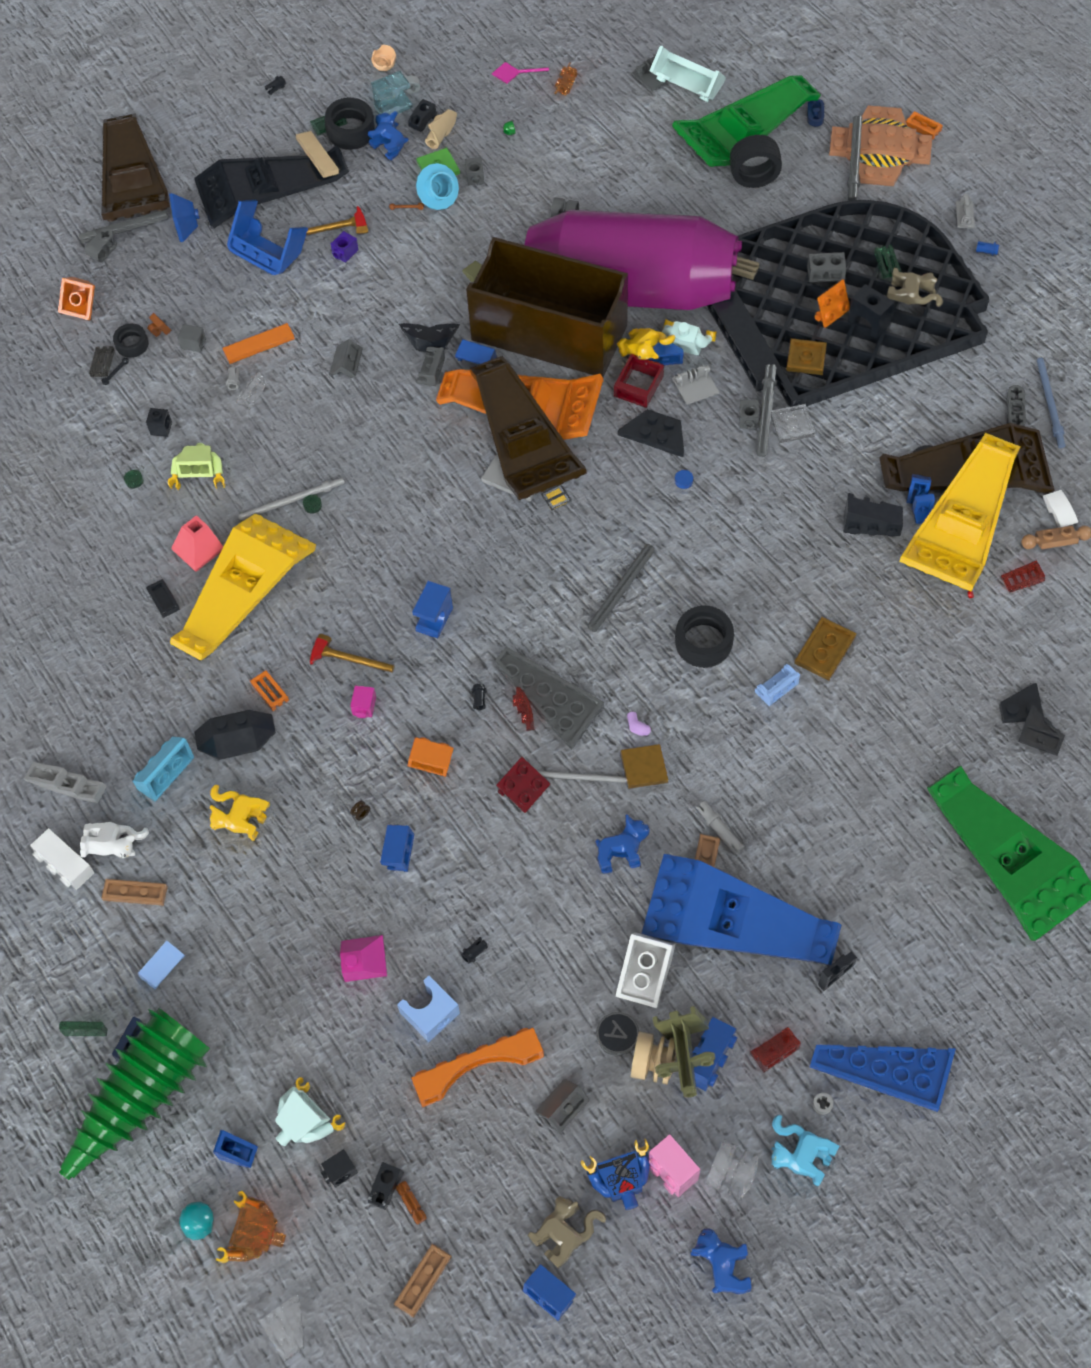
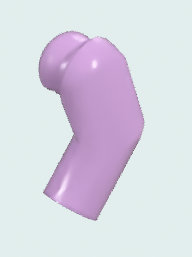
M629 712L627 714L629 729L632 733L640 736L650 734V726L639 722L636 712Z

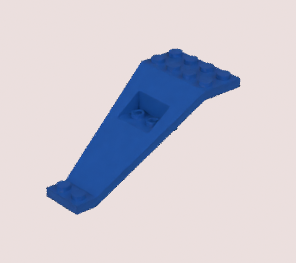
M664 854L641 934L684 945L810 961L830 966L832 965L842 925L838 922L823 920L810 915L700 860ZM736 902L735 907L732 908V904ZM730 922V927L726 929L727 924Z

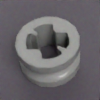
M827 1093L817 1094L813 1101V1110L819 1115L830 1113L833 1107L832 1097ZM824 1099L826 1100V1105H828L829 1107L827 1108L825 1106L824 1109L819 1108L820 1104L817 1103V1101L819 1100V1102H821V1100Z

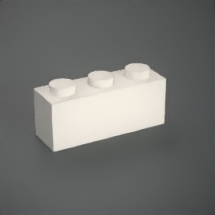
M49 828L30 845L34 850L32 855L40 863L45 861L48 864L46 868L53 875L58 873L61 876L60 881L66 887L71 885L77 890L94 874L91 866Z

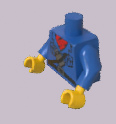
M645 1138L644 1147H638L637 1140H635L636 1150L597 1164L595 1159L589 1156L591 1159L589 1166H586L585 1162L581 1160V1165L587 1170L592 1187L605 1198L610 1197L612 1202L622 1199L625 1210H631L638 1206L635 1194L642 1192V1186L648 1180L650 1163L647 1151L649 1145Z

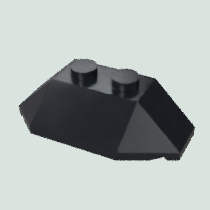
M245 710L210 718L194 733L197 750L221 760L259 751L276 731L272 714Z

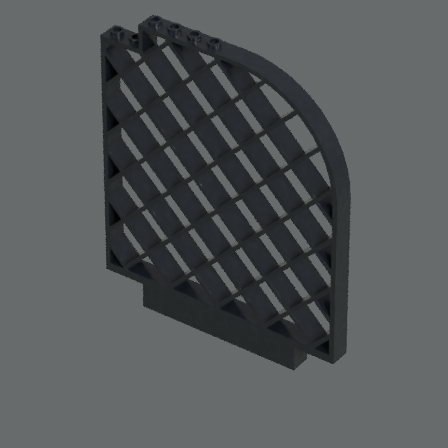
M875 200L837 202L738 235L739 241H742V250L739 253L750 255L748 260L755 262L757 258L779 265L775 273L759 268L753 280L732 274L740 278L735 286V291L731 292V298L707 305L708 310L756 392L763 390L764 384H762V380L765 378L766 365H775L776 386L792 412L985 343L988 334L987 327L982 324L978 314L987 310L989 296L983 291L980 282L972 275L971 269L966 266L963 257L957 253L945 234L928 219L910 209ZM847 215H866L863 224L840 218ZM872 216H882L896 220L892 232L869 227ZM903 222L922 232L921 241L897 235L901 223ZM813 225L827 229L823 238L802 232V229ZM833 232L856 238L853 246L830 240ZM772 238L788 242L785 251L763 244L766 240ZM927 238H930L937 246L926 243ZM865 240L885 246L883 253L878 254L859 248L861 241ZM795 245L816 250L817 253L844 252L845 259H847L845 262V284L862 288L866 284L882 295L887 296L889 286H895L891 285L892 282L879 279L880 272L884 270L893 273L894 268H897L901 273H915L918 275L931 272L937 278L935 283L936 294L939 288L943 287L965 295L962 302L942 297L943 303L940 307H937L935 300L925 305L916 304L926 307L923 316L899 310L898 307L901 302L895 300L890 326L892 323L915 329L916 333L913 339L888 332L890 326L875 339L871 336L872 327L859 323L861 316L853 324L846 319L838 318L826 328L847 334L844 343L840 344L820 338L824 326L822 321L815 319L816 312L818 311L800 306L804 297L817 300L820 295L829 289L809 282L808 258L794 254L792 251ZM890 249L913 254L912 262L909 263L888 257ZM919 257L944 263L941 272L916 265ZM854 261L876 269L873 276L849 270ZM950 264L959 277L946 273ZM785 266L807 272L805 280L801 281L782 275ZM746 280L767 285L768 288L765 295L743 289ZM897 286L895 287V289L899 290L902 289V287ZM775 288L798 294L794 304L771 297ZM919 290V296L922 298L930 294ZM847 294L850 305L852 296ZM972 295L975 301L966 304L969 296ZM744 304L758 308L754 318L751 317ZM933 309L956 316L953 325L927 318L930 310ZM765 310L787 316L784 326L761 320ZM960 318L966 320L972 331L957 327ZM797 319L817 325L814 334L810 335L790 329L793 320ZM921 332L947 339L944 344L939 346L918 341ZM763 335L777 339L772 350ZM852 337L877 343L874 352L870 353L850 347L849 344ZM791 339L827 343L825 354L837 357L834 366L824 365L823 375L804 373L827 380L825 386L814 389L799 384L803 375L800 372L796 373L793 382L789 381L782 367L787 368L789 355L780 352L784 341L790 343ZM882 346H887L907 352L905 358L893 360L880 356L879 353ZM843 359L867 366L865 372L857 375L839 370Z

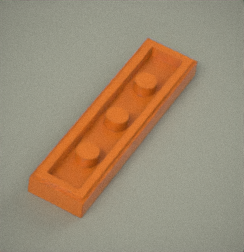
M288 323L222 349L229 364H232L295 338Z

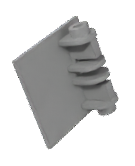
M703 364L697 369L692 368V371L687 370L681 374L677 373V376L672 378L686 405L719 394L708 373L710 372L708 365L705 366Z

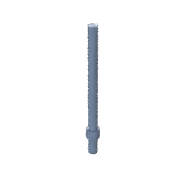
M1038 358L1037 365L1053 424V436L1057 440L1058 448L1061 449L1066 446L1063 437L1065 434L1064 429L1060 425L1044 359Z

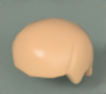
M384 44L378 50H374L371 57L373 66L379 71L392 69L396 62L395 50L391 46Z

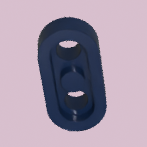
M821 99L808 102L807 122L813 127L821 126L824 123V102Z

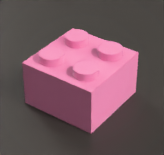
M670 1134L649 1152L650 1171L654 1176H660L665 1182L663 1185L671 1195L675 1193L677 1197H680L699 1180L700 1168Z

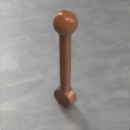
M391 203L389 208L391 210L395 208H418L422 210L424 209V204L395 205Z

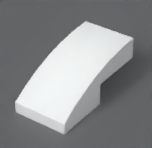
M1062 490L1043 496L1049 514L1053 513L1058 528L1078 523L1075 512Z

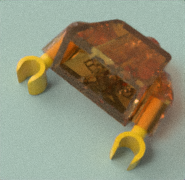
M243 1191L238 1192V1195L243 1197L240 1202L234 1200L240 1211L227 1247L231 1250L219 1247L217 1250L224 1252V1257L221 1259L216 1258L217 1261L221 1263L228 1261L246 1262L257 1259L262 1254L268 1252L270 1244L282 1248L286 1234L275 1231L278 1220L274 1218V1213L265 1201L251 1196L247 1197Z

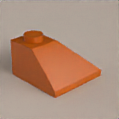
M75 277L62 278L58 312L91 320L95 285L87 280Z

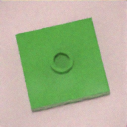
M447 148L416 158L421 170L430 164L439 163L446 165L455 175L460 174V169Z

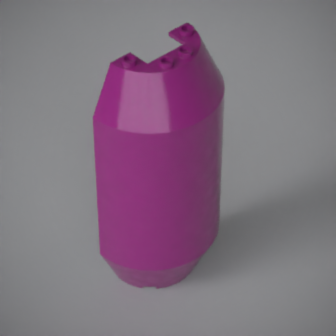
M568 210L530 226L524 244L529 247L628 273V307L693 310L730 299L731 292L735 291V281H732L733 266L737 265L738 252L742 250V241H739L737 235L702 216Z

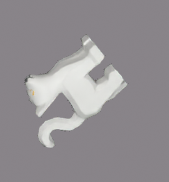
M112 822L85 824L84 836L81 837L80 842L81 857H86L88 854L102 856L114 854L119 858L135 856L132 842L134 839H145L149 834V830L144 827L142 831L136 832L130 826L117 825ZM123 834H128V835H129V836H126V837H124V838L119 839L120 836L123 835Z

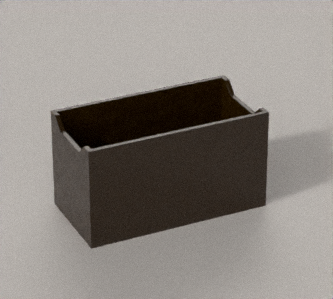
M493 237L490 242L487 257L474 282H470L466 288L472 341L587 374H601L603 378L618 347L617 343L621 340L627 327L628 273Z

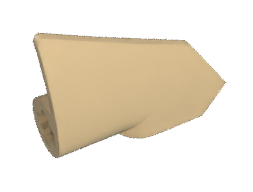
M447 109L443 114L437 115L433 122L428 124L431 131L425 139L427 146L432 149L439 147L443 138L452 130L456 122L457 112Z

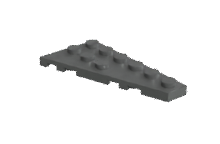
M505 647L495 660L496 666L571 750L604 707V702L508 647Z

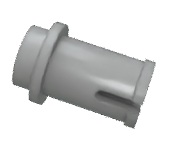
M235 367L228 369L226 386L230 390H237L240 386V371L238 368H236V373Z

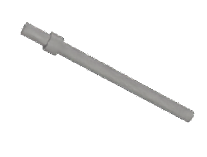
M342 477L330 482L327 480L319 486L240 513L238 517L240 521H243L255 513L260 515L321 492L327 493L332 491V488L344 485L345 483Z

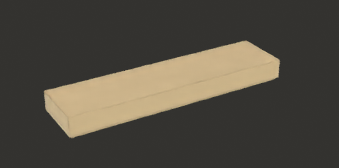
M312 131L296 134V140L323 178L339 174L338 167Z

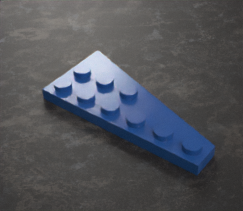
M816 1045L809 1067L938 1112L956 1048H948L946 1050L936 1048L914 1049L913 1047L878 1046V1048L866 1046Z

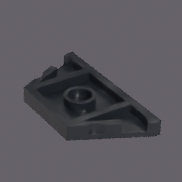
M647 409L618 430V436L680 457L684 456L681 420Z

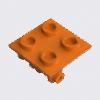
M844 279L817 298L820 311L816 312L815 319L822 321L824 328H826L849 311L850 305Z

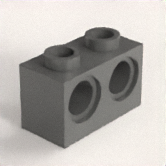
M844 252L809 254L807 263L809 282L841 281L845 279L846 263Z

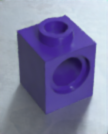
M343 231L331 243L332 255L346 263L359 250L357 238Z

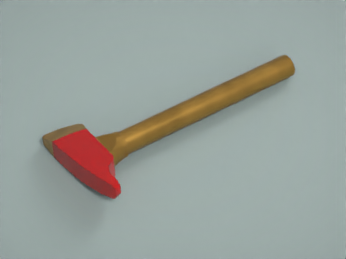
M357 206V212L354 214V217L308 228L306 235L348 226H356L357 234H364L369 231L360 207Z
M324 634L318 635L310 657V665H313L322 656H331L392 673L395 667L392 664L329 648L328 645L332 638Z

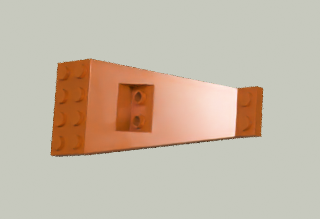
M458 369L445 372L436 401L440 405L456 402L486 414L478 383L471 375L470 370ZM601 374L572 380L518 375L563 440L588 435L604 379Z

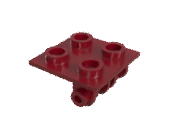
M521 757L496 786L499 788L498 793L501 796L506 795L526 813L550 786V783L529 762Z

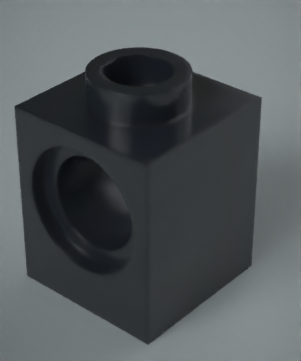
M150 408L146 420L150 435L168 437L172 425L168 409Z
M344 1149L321 1163L324 1169L321 1172L327 1184L332 1182L335 1188L358 1173Z

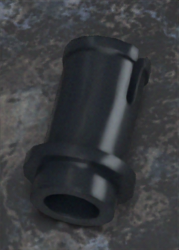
M276 76L275 80L265 86V89L268 90L272 87L267 92L269 95H272L278 89L284 88L286 81L282 76Z
M475 684L471 689L474 699L473 708L484 710L486 708L485 693L487 689L484 684Z
M479 937L471 946L463 949L461 956L468 964L475 962V958L488 948V944Z

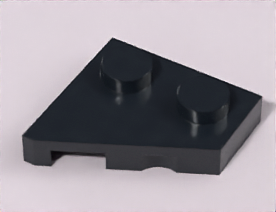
M1033 683L1000 702L999 708L1002 723L1025 722L1031 705H1034L1044 716L1037 683Z
M1031 705L1018 742L1057 756L1065 735L1059 729H1056L1052 722L1045 718L1034 705Z
M852 952L847 955H841L835 963L825 968L819 975L818 986L825 991L855 965L857 957Z

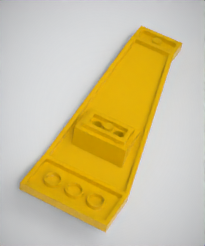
M985 433L917 530L899 562L921 570L926 574L938 577L943 581L950 582L962 589L972 591L986 564L1014 459L1020 450V446Z
M256 513L233 527L183 630L171 637L170 644L199 660L206 658L216 650L295 564L315 551L316 544Z

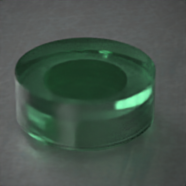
M130 470L124 476V481L129 488L135 489L143 484V476L138 470Z
M317 495L305 497L303 500L304 510L310 514L319 512L322 508L320 497Z

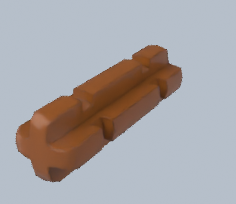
M407 1182L399 1183L396 1186V1190L402 1196L401 1198L410 1214H413L412 1218L418 1225L424 1222L427 1217L424 1211L420 1210L421 1206L412 1191H410L411 1189Z

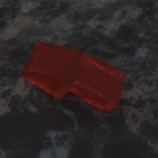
M516 687V695H513V707L517 706L518 714L522 716V724L526 723V731L534 730L530 702L524 691L520 687Z

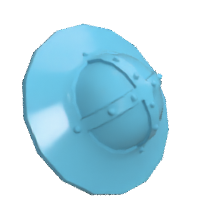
M436 163L430 164L421 170L417 177L416 189L423 204L431 209L442 210L454 203L458 196L459 185L457 177L450 168Z

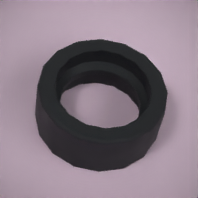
M130 323L120 326L113 335L116 350L124 357H137L143 354L149 345L145 330L138 324ZM135 335L141 337L133 345L126 346L121 344L128 336Z

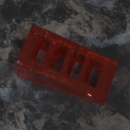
M1035 560L1001 575V578L1008 592L1011 593L1044 582L1045 574L1038 561ZM1034 571L1036 576L1033 577L1031 572ZM1025 573H1026V574L1028 575V577H1029V579H1027V580L1025 579V577H1024V575H1023V574H1025ZM1016 576H1020L1022 582L1019 583ZM1009 578L1013 579L1015 585H1011Z

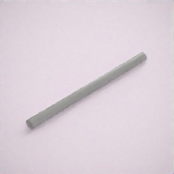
M538 771L543 777L627 783L626 777Z

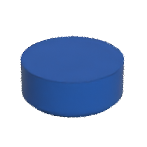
M688 470L678 471L675 475L676 486L681 489L691 487L693 484V474Z

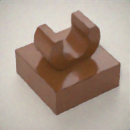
M155 313L149 317L153 323L147 329L156 337L162 331L166 335L172 331Z

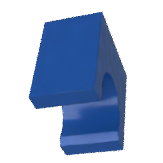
M431 581L427 582L412 611L414 616L420 617L415 628L416 632L439 638L453 609L449 587Z

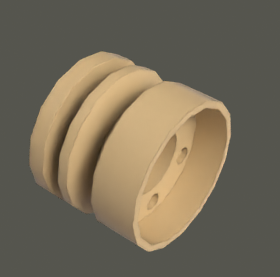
M639 1031L633 1057L631 1078L645 1080L648 1072L653 1071V1082L657 1083L658 1074L655 1073V1067L659 1064L676 1061L674 1038H670L669 1047H665V1036H662L659 1044L655 1045L653 1034ZM671 1076L663 1078L662 1084L668 1085Z

